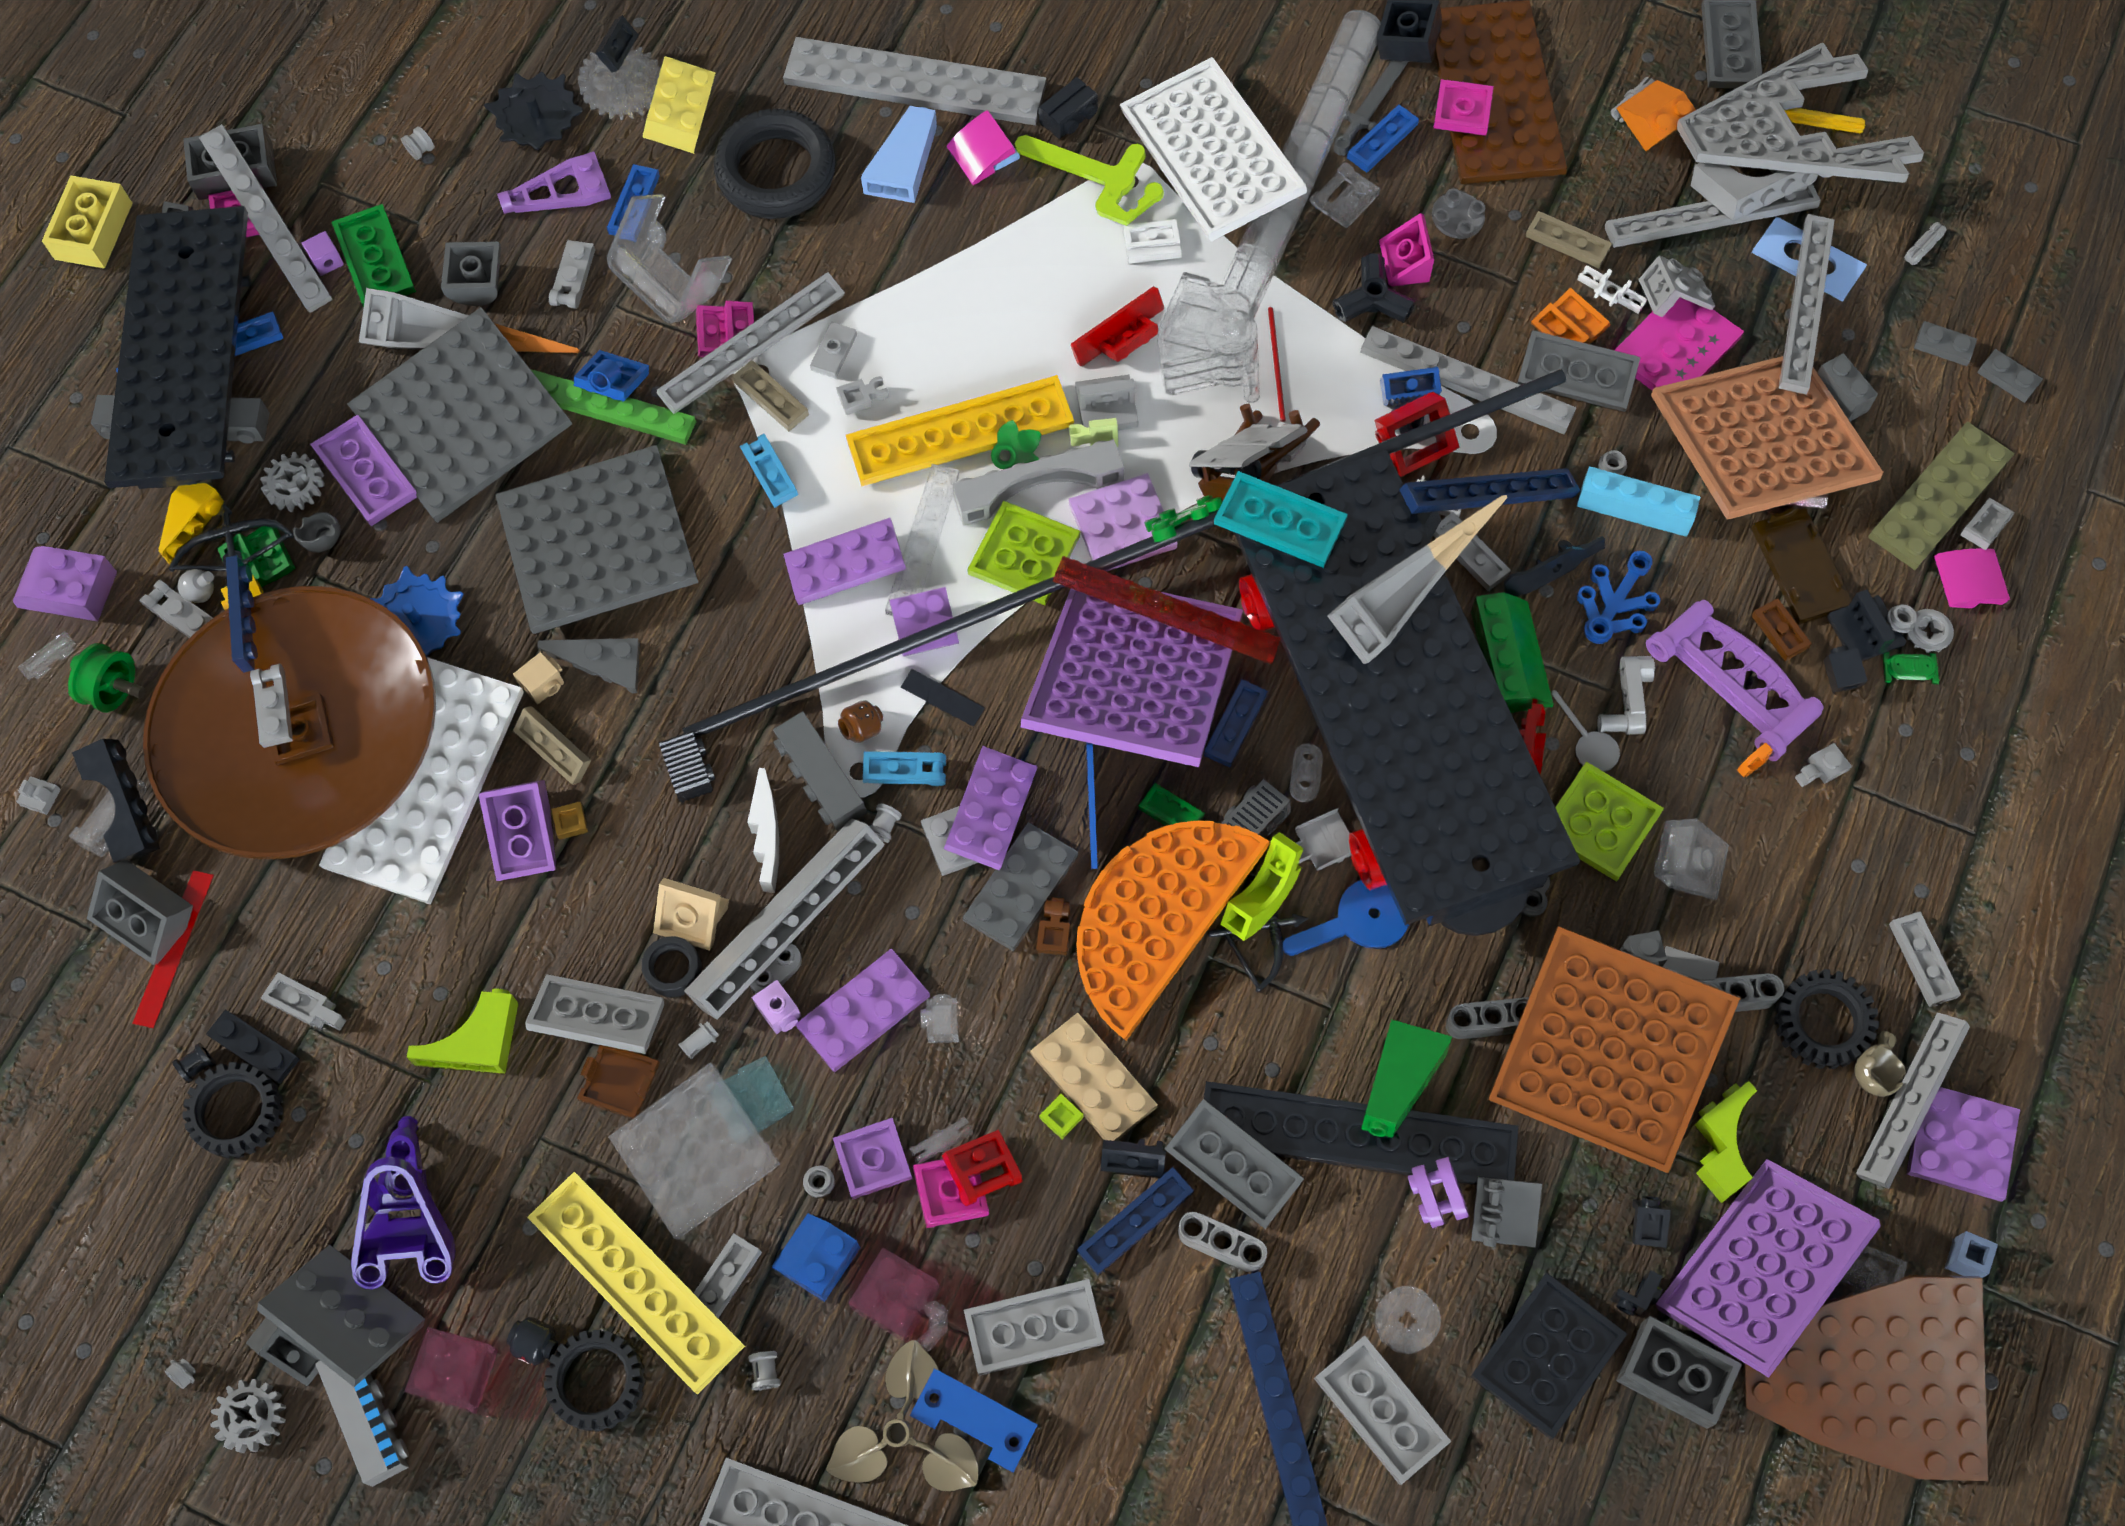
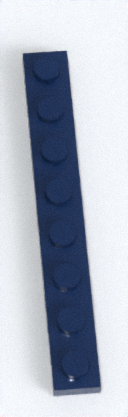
M1568 468L1409 482L1399 489L1412 514L1485 507L1503 495H1507V499L1502 504L1506 505L1574 498L1580 492Z
M1261 1272L1230 1278L1229 1285L1292 1526H1328Z

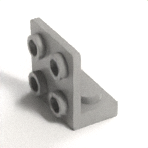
M1658 256L1638 279L1653 313L1660 317H1663L1679 298L1709 310L1715 307L1711 297L1712 293L1703 281V274L1694 267L1687 268L1681 265L1680 262L1673 258L1669 260Z

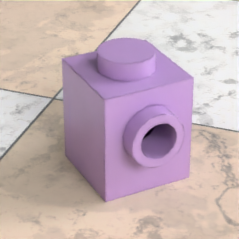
M778 980L752 997L755 1006L776 1034L792 1029L798 1022L797 1019L801 1017L798 1007Z

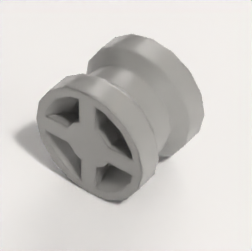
M419 126L413 129V133L410 136L405 135L401 138L406 150L416 160L422 158V154L425 151H432L435 148L430 137Z

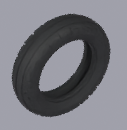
M786 109L760 110L739 119L723 134L714 156L715 178L727 200L744 213L766 219L791 217V215L800 214L814 206L825 195L831 185L835 172V154L832 143L819 124L804 114L792 110L786 111ZM769 139L795 141L802 145L811 156V163L806 174L794 184L779 189H763L749 184L738 172L740 160L744 153L752 146Z

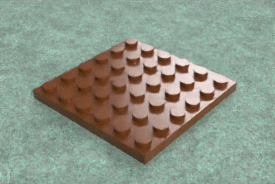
M1558 925L1488 1100L1669 1173L1740 997Z

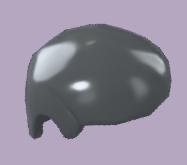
M319 512L310 517H303L302 526L299 529L293 528L295 540L308 551L322 553L335 545L341 534V526L338 520L331 514Z

